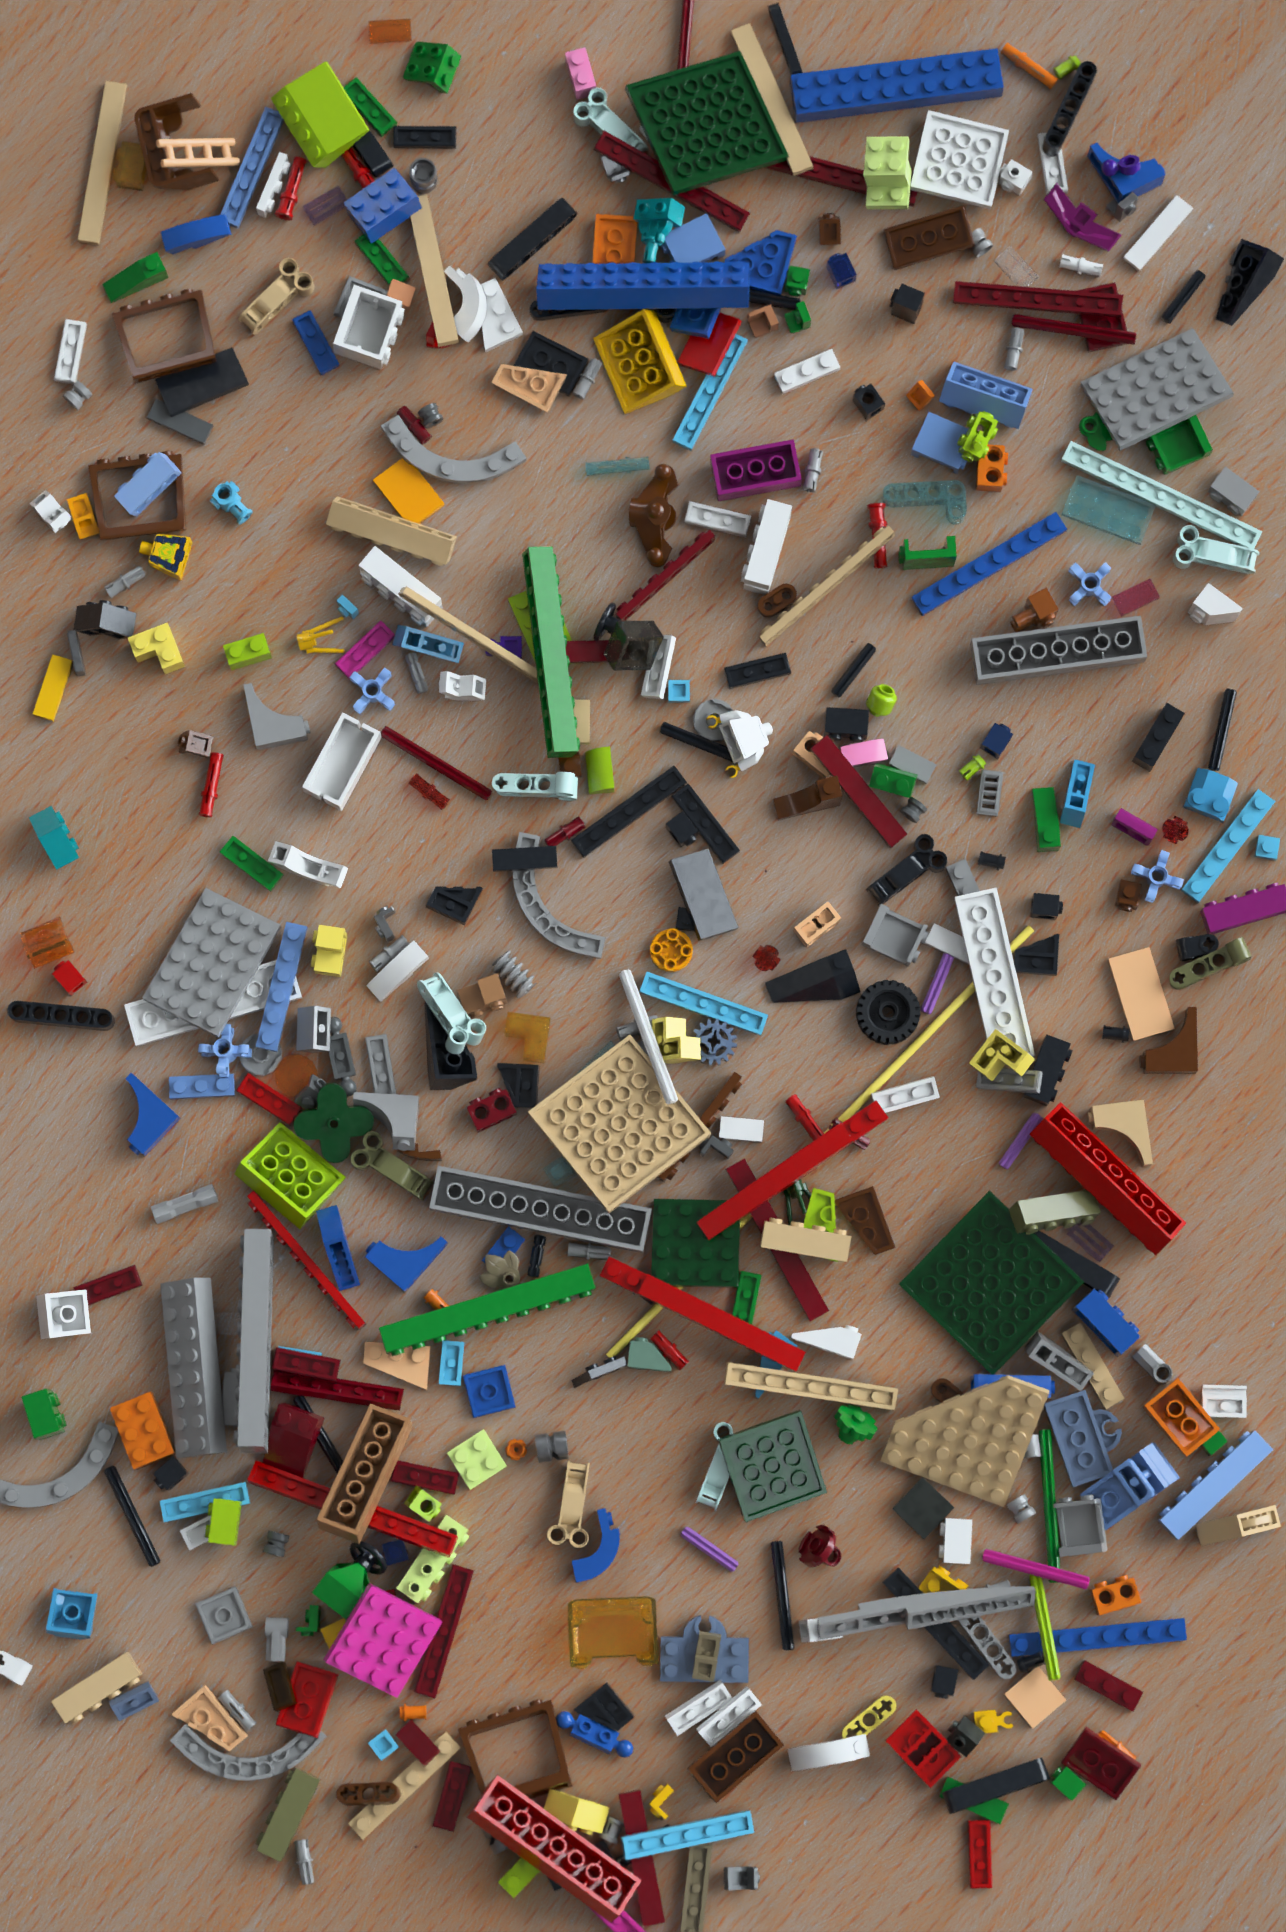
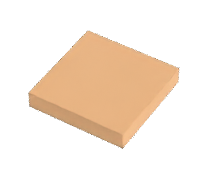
M1040 1667L1031 1670L1030 1673L1004 1693L1032 1729L1066 1701L1054 1684L1048 1680V1677Z

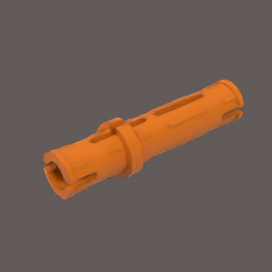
M1007 42L1001 50L1000 54L1014 62V66L1017 68L1021 67L1050 90L1058 81V78L1028 58L1027 53L1020 52Z

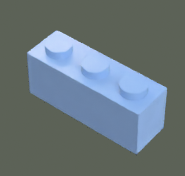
M158 452L151 455L147 460L148 463L143 468L137 469L132 475L133 478L128 483H123L117 489L118 493L114 497L130 515L138 516L182 473L166 454Z

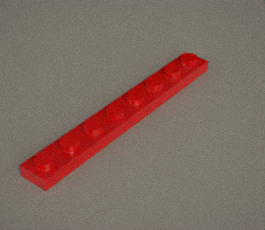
M254 1191L247 1195L250 1199L247 1204L255 1213L261 1212L264 1216L261 1219L269 1229L273 1227L278 1234L275 1237L283 1246L286 1243L292 1249L289 1253L296 1262L301 1260L306 1267L303 1270L311 1279L314 1276L320 1282L317 1287L324 1295L329 1293L334 1299L331 1302L339 1312L343 1309L348 1315L345 1320L353 1329L357 1326L361 1330L366 1323L261 1198Z

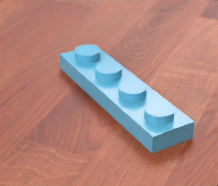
M243 1482L161 1500L160 1506L163 1521L165 1523L208 1513L209 1503H213L214 1498L241 1501L242 1505L251 1504L247 1483Z

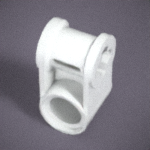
M0 1651V1656L3 1655L2 1660L5 1661L4 1665H0V1673L13 1682L23 1685L33 1665L7 1652Z

